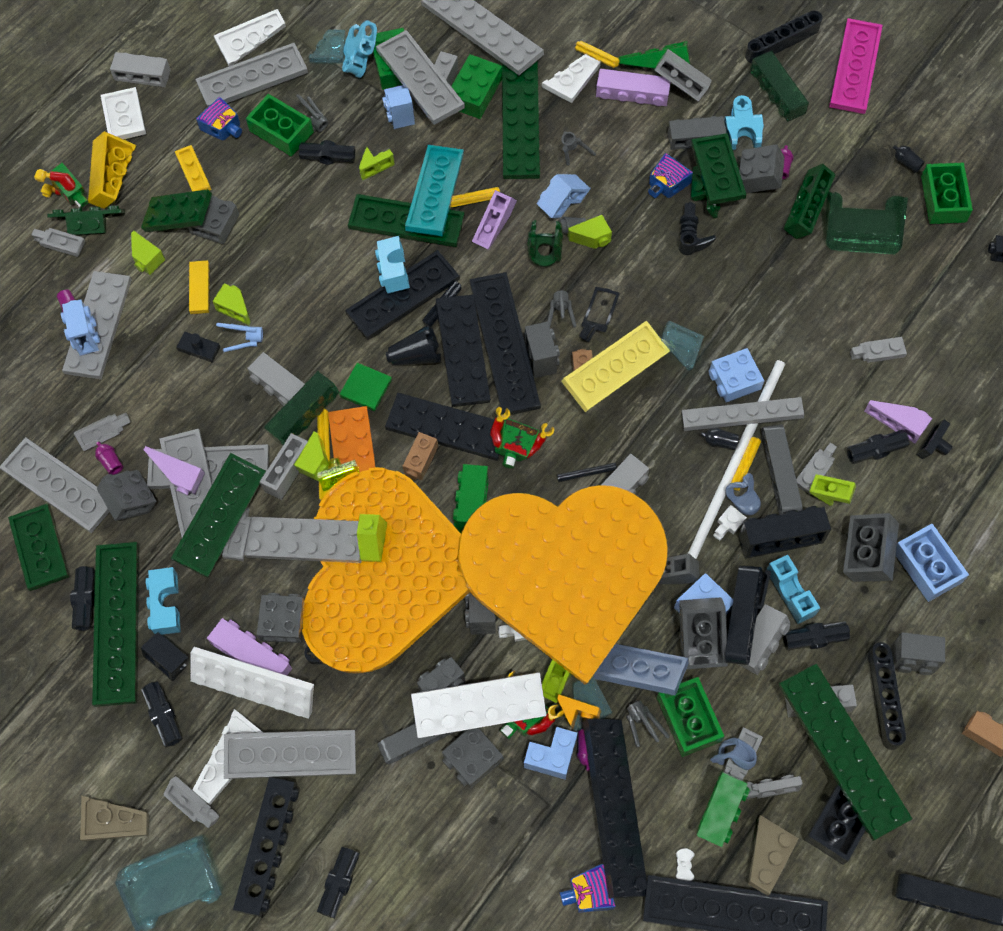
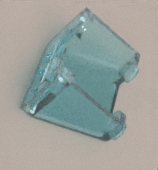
M202 836L194 837L124 867L118 872L115 881L135 931L152 929L156 925L155 922L159 916L200 899L201 902L206 901L209 904L219 899V896L222 895Z

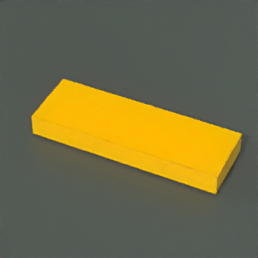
M192 145L175 151L191 190L200 191L208 189L210 191L211 187Z
M208 260L189 262L190 314L209 313Z

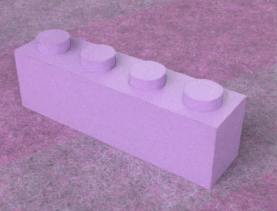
M600 69L596 97L637 102L639 104L667 106L670 81L661 76Z
M222 618L207 637L211 645L232 659L286 676L292 669L288 663L290 660L281 653L276 655L272 652V647L265 642L260 644L255 641L256 637L249 631L242 632L239 630L240 626L232 620L227 622Z

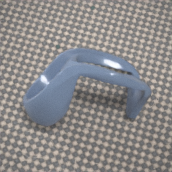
M751 473L743 477V482L731 483L725 489L726 496L733 502L738 511L744 515H753L761 507V501L753 489L754 479ZM748 486L747 491L743 495L738 497L734 495L733 488H745Z
M730 738L720 745L718 755L710 759L712 763L723 765L725 759L731 758L740 768L749 770L755 766L757 755L755 750L746 742L738 738ZM725 746H736L733 751L724 754Z

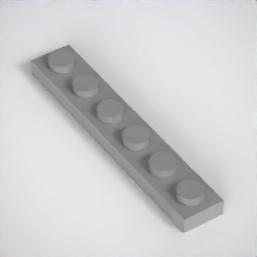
M798 397L682 410L684 431L801 419L804 418L802 398Z

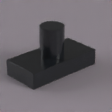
M184 332L176 348L180 352L213 363L220 349V344L202 338L199 334Z
M944 419L935 424L916 455L924 459L932 455L935 449L947 455L953 446L942 437L950 423Z

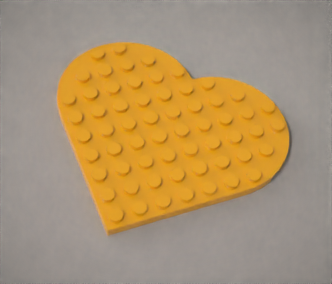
M375 467L359 473L357 471L353 472L334 484L321 500L317 516L314 517V519L359 521L360 514L380 515L387 522L381 562L362 561L361 563L320 561L324 567L315 575L308 586L309 590L304 601L302 633L304 639L318 659L328 666L346 673L371 672L393 662L470 593L458 563L461 533L409 477L398 471Z
M601 485L587 487L573 493L558 507L541 497L523 493L505 494L493 498L479 507L465 524L459 540L458 553L459 568L466 581V586L472 595L482 605L583 684H587L660 581L667 561V540L661 522L647 503L635 494L622 488Z

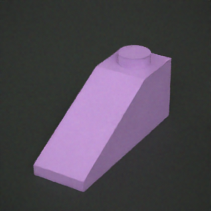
M495 190L472 242L490 249L509 219L517 200Z
M870 400L864 411L894 431L903 429L907 432L909 440L914 444L932 420L925 411L918 410L915 407Z
M145 446L144 451L171 483L177 487L176 491L184 495H188V493L196 494L205 474L201 468Z

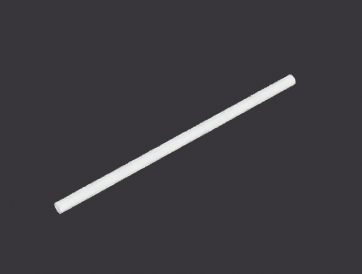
M776 361L758 402L769 401L784 369V362ZM758 423L747 424L689 549L688 554H691L695 559L698 557L725 498V489L731 484Z

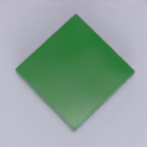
M356 363L339 395L341 398L362 407L367 406V409L375 412L392 381V377Z

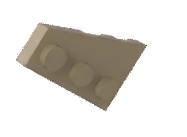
M82 796L81 841L148 836L149 814L147 812Z
M761 815L757 819V832L754 840L755 846L748 884L769 896L799 838Z

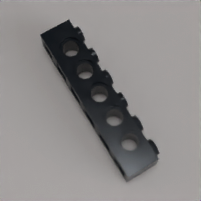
M273 777L268 779L233 910L238 913L263 918L264 913L268 912L270 906L269 892L270 890L273 891L276 883L274 873L276 868L280 867L282 855H280L281 847L285 846L288 838V833L286 832L287 824H291L294 811H291L293 802H297L299 797V789H297L298 786L295 782ZM278 799H285V804L282 808H275V802ZM273 820H278V828L276 830H269V824ZM273 842V849L267 853L263 852L264 844ZM267 864V871L263 875H258V866ZM255 886H260V895L253 898L251 890Z

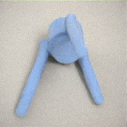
M216 323L218 327L246 331V340H250L247 343L224 348V352L257 346V342H262L263 340L262 327Z

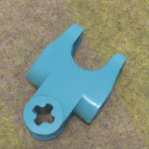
M366 20L361 26L355 24L350 28L343 51L345 55L342 65L343 72L352 73L358 78L364 75L368 55L373 52L376 42V24ZM367 25L372 29L370 36L366 35L365 27ZM355 29L359 30V32H358V34L356 35V37H354V30H355Z
M741 95L736 97L731 111L732 116L724 117L726 133H728L733 150H736L738 138L741 136L751 138L755 148L761 147L763 117L762 114L753 115L752 102L747 96Z

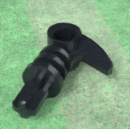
M692 202L685 204L684 215L680 218L681 237L679 251L687 256L709 247L716 240L715 235L701 239L697 237L696 230L699 218L695 216L696 205Z

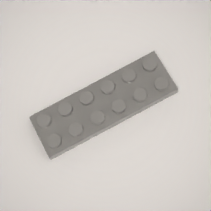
M407 30L376 46L379 55L403 86L408 88L410 95L433 125L465 108L464 102Z
M291 43L195 80L207 107H209L218 97L229 103L308 73V70L295 43Z
M93 272L84 305L89 306L91 315H94L97 326L94 329L95 332H98L100 343H97L99 351L80 356L77 350H73L70 344L62 369L64 374L102 379L132 281L130 276Z
M199 429L160 438L162 453L201 468L205 472L195 495L192 493L184 495L176 491L177 487L169 480L181 537L185 534L212 486V479Z
M26 437L0 466V469L90 533L96 529L110 512L97 491V486Z
M268 444L204 447L212 484L230 452L266 471L269 468ZM154 449L162 453V449ZM149 457L147 480L149 489L170 488L169 479Z
M252 517L244 555L247 558L361 563L357 540L359 521Z
M355 730L224 734V779L356 775Z

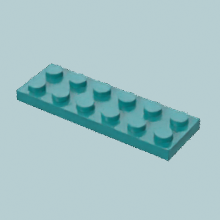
M428 145L406 221L405 231L443 236L464 156L463 149Z

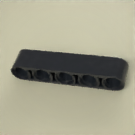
M810 11L749 41L745 55L746 60L749 63H758L817 34L823 19L822 14L819 11Z
M739 566L725 651L726 663L749 665L762 585V567Z
M879 642L870 650L868 661L881 740L885 748L895 750L905 742L906 732L892 650L888 644ZM875 651H881L884 654V658H879ZM879 671L885 672L888 679L881 678ZM882 692L889 693L891 700L885 699ZM886 713H891L895 721L888 720ZM889 734L896 735L898 743L891 741Z
M908 874L898 875L895 897L898 899L1003 926L1002 899Z

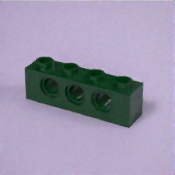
M820 164L807 171L784 226V230L796 239L812 234L836 175L824 164Z

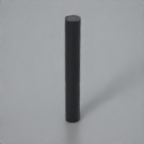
M616 463L557 474L558 482L615 471L617 469Z

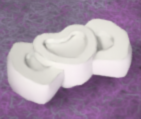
M687 848L679 849L676 852L678 867L675 877L679 880L692 881L694 875L690 870L692 867L690 861L695 854Z

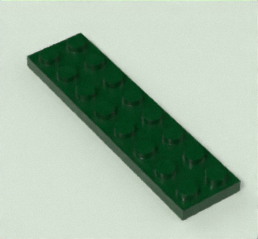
M538 60L520 75L502 63L503 179H540Z
M137 542L96 545L92 705L94 707L137 703L139 544Z
M815 664L779 683L778 686L872 841L912 820L913 818L819 666Z

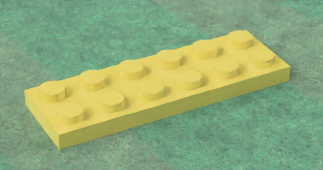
M645 321L563 378L561 382L581 408L587 412L664 357L670 350L650 324Z

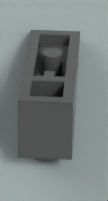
M691 554L667 557L665 570L658 584L696 582L700 579L699 561Z

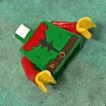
M63 163L59 164L49 173L42 169L36 171L35 180L44 182L47 177L52 184L43 185L41 189L43 196L50 198L52 192H54L56 195H62L70 205L76 203L80 208L87 205L88 200L84 196L83 186Z
M498 407L496 409L498 418H495L490 431L493 445L496 447L495 452L505 456L502 465L506 468H514L516 461H522L533 456L546 441V436H551L554 433V428L552 427L550 431L545 432L544 430L548 424L544 423L541 426L542 432L539 433L538 429L509 419L510 411L507 408L505 413L500 415L502 408Z
M515 670L512 671V672L508 675V677H513V674L515 673ZM558 704L550 708L545 706L546 716L508 722L501 728L500 732L507 739H510L516 731L524 737L526 735L533 736L543 733L555 722V718L563 716L564 712L555 713V708Z

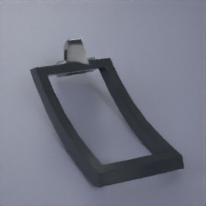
M595 287L590 305L582 322L584 328L579 335L581 339L590 342L596 330L607 331L620 292L608 288ZM598 290L616 295L605 325L587 320Z

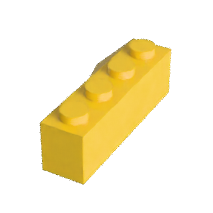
M105 131L93 140L88 203L105 209L116 200L122 185L123 176H125L127 171V165L131 161L132 152L135 150V144Z

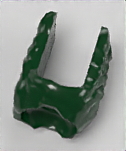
M533 220L527 238V251L531 261L539 267H548L555 262H560L563 245L562 224L556 221L555 234H537V220ZM548 244L552 247L553 251L550 255L543 256L538 252L539 246Z

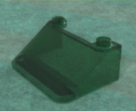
M829 191L826 199L827 246L832 250L898 253L903 243L908 197H889L885 203L884 210L842 207V196L837 192Z

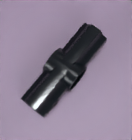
M324 140L321 144L301 142L299 145V158L318 160L326 165L333 164L334 161L354 162L356 149L355 146L336 145V143L330 140Z
M903 429L887 435L876 434L869 437L865 442L847 447V457L852 464L871 458L878 460L886 457L890 452L908 447L910 445L909 437Z
M87 566L75 569L74 590L71 591L70 602L73 608V630L88 631L92 625V608L95 606V570Z
M846 621L827 625L815 623L803 629L788 631L786 635H783L784 644L787 651L807 647L818 649L830 643L850 640V630Z
M158 681L151 682L141 689L149 707V716L153 725L157 727L164 746H174L183 740L175 722V713L169 701L166 700L160 683Z
M341 848L334 868L330 870L324 886L325 891L320 900L317 913L333 919L336 918L343 897L347 895L353 879L352 874L360 853L349 848Z

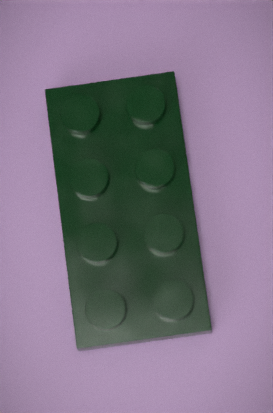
M728 133L692 139L691 146L709 205L746 199L747 194Z
M207 189L151 197L141 229L145 232L202 225L212 193Z
M44 504L8 517L27 589L32 591L69 578L50 506Z

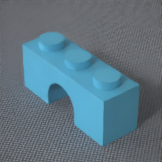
M399 236L377 241L378 249L375 250L377 260L380 261L377 263L379 273H382L379 276L381 286H385L387 293L410 288L408 275L403 264L405 262L404 250Z
M786 555L771 562L767 570L771 571L770 579L797 624L816 616L820 606L810 590L805 592L797 578L798 570L790 557Z
M173 567L148 570L149 578H146V588L149 590L150 597H147V608L150 610V617L147 619L148 628L154 634L159 632L161 635L181 632L180 612L175 606H163V601L168 595L179 593L177 572Z

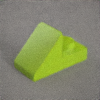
M366 147L359 166L361 179L365 180L394 166V156L391 150L380 152L377 156L373 157L368 147Z
M816 474L809 492L830 506H833L834 501L850 504L856 484L855 482Z
M553 659L543 680L542 691L543 697L557 703L558 695L562 694L567 681L571 677V673Z

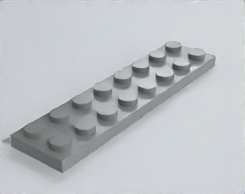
M421 0L422 6L518 75L544 55L542 48L474 0Z

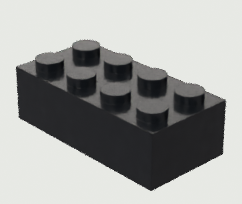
M811 506L803 511L790 510L783 515L770 514L763 519H747L743 523L738 537L744 558L747 559L823 544L831 531V526L825 507Z
M838 783L835 785L804 840L844 865L849 861L866 829Z

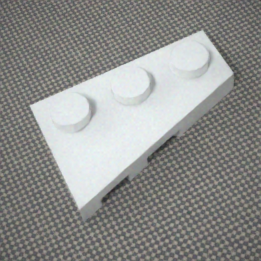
M585 54L571 63L564 71L554 74V77L549 81L545 80L542 82V88L572 103L599 69L601 62Z

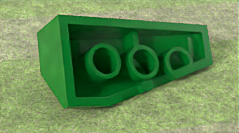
M688 41L665 45L662 48L663 50L652 48L645 51L644 54L636 52L617 57L620 60L619 64L656 68L660 59L669 49L690 64Z

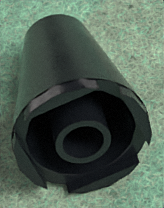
M431 325L419 329L388 347L386 352L388 362H392L394 366L441 362V353L437 354L438 340L433 328H430Z

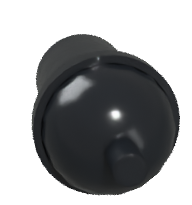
M896 145L893 146V149L896 150L895 158L897 162L902 163L914 173H917L924 165L925 161L911 150V147L903 145L898 148Z
M717 427L709 429L706 433L701 432L700 435L705 437L706 442L711 447L716 446L733 450L736 449L739 438L738 434L727 432Z

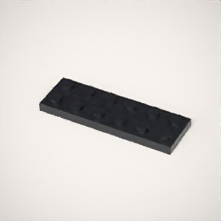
M438 250L406 270L410 288L387 293L385 286H381L345 310L346 315L367 340L373 338L448 288L454 281L460 280V275Z
M474 294L436 298L451 407L490 403L491 399Z
M397 393L385 425L386 430L416 438L420 432L436 438L438 445L498 461L500 454L495 452L496 447L493 445L490 434L495 419Z

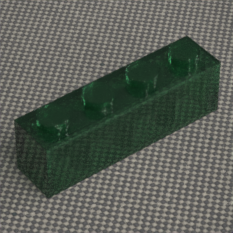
M770 51L754 58L750 69L751 74L757 78L761 88L767 92L770 101L776 105L780 115L784 116L786 121L789 122L806 114L809 102L774 53Z
M317 371L264 426V429L274 440L283 446L291 433L299 436L323 412V409L336 398L339 393L337 387L331 380Z

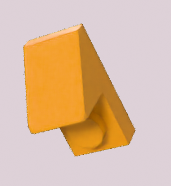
M558 695L557 699L572 729L574 728L578 713H581L580 717L584 719H599L601 714L599 707Z

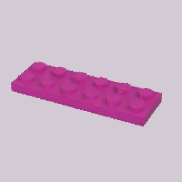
M847 19L829 107L862 114L866 113L883 25Z

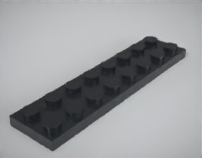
M507 272L469 279L502 414L505 413L506 408L510 411V415L541 409Z
M583 720L608 898L645 897L647 878L622 720Z
M648 875L643 922L700 931H826L828 901L770 893L767 896L755 890Z

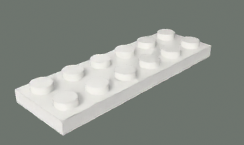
M194 647L191 651V682L309 719L312 713L314 684Z
M539 672L411 694L418 738L546 716Z

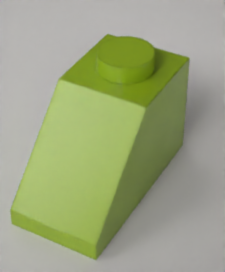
M603 215L568 228V240L595 249L597 247H604L611 242L612 231Z
M133 231L131 233L134 266L140 272L145 271L151 275L165 261L162 251L137 232Z
M224 283L213 300L216 311L249 325L251 322L241 290L234 285L229 286Z
M313 432L294 466L299 473L320 482L321 478L328 472L329 462L323 440L317 432Z
M360 514L357 540L361 561H382L387 522L380 515Z

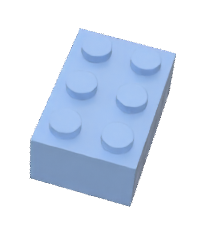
M933 524L897 543L896 557L928 602L963 583L969 576Z

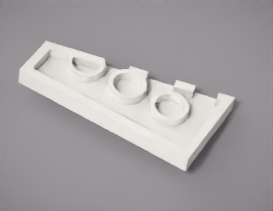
M276 9L216 34L214 39L228 66H232L286 26L281 14Z
M235 709L228 725L225 726L217 746L215 745L211 753L210 760L205 765L193 788V791L209 805L212 804L232 780L224 779V734L263 733Z

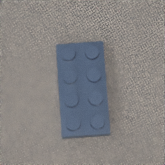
M615 644L594 673V679L676 696L689 662L686 657Z

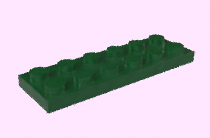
M356 194L348 222V229L457 247L465 212L449 209L443 236L405 231V225L411 203Z
M230 452L174 551L171 560L208 578L257 491L260 480L266 473V470Z

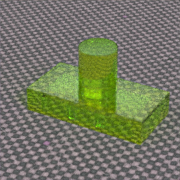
M333 458L328 462L330 469L318 472L317 475L322 490L326 491L347 475L356 471L359 473V469L355 460L341 464L338 458Z

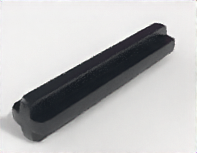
M454 281L440 298L456 296L462 289V285ZM436 304L423 318L422 321L425 326L431 325L430 327H432L438 319Z

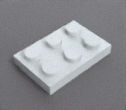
M136 87L101 95L108 133L121 139L146 134Z

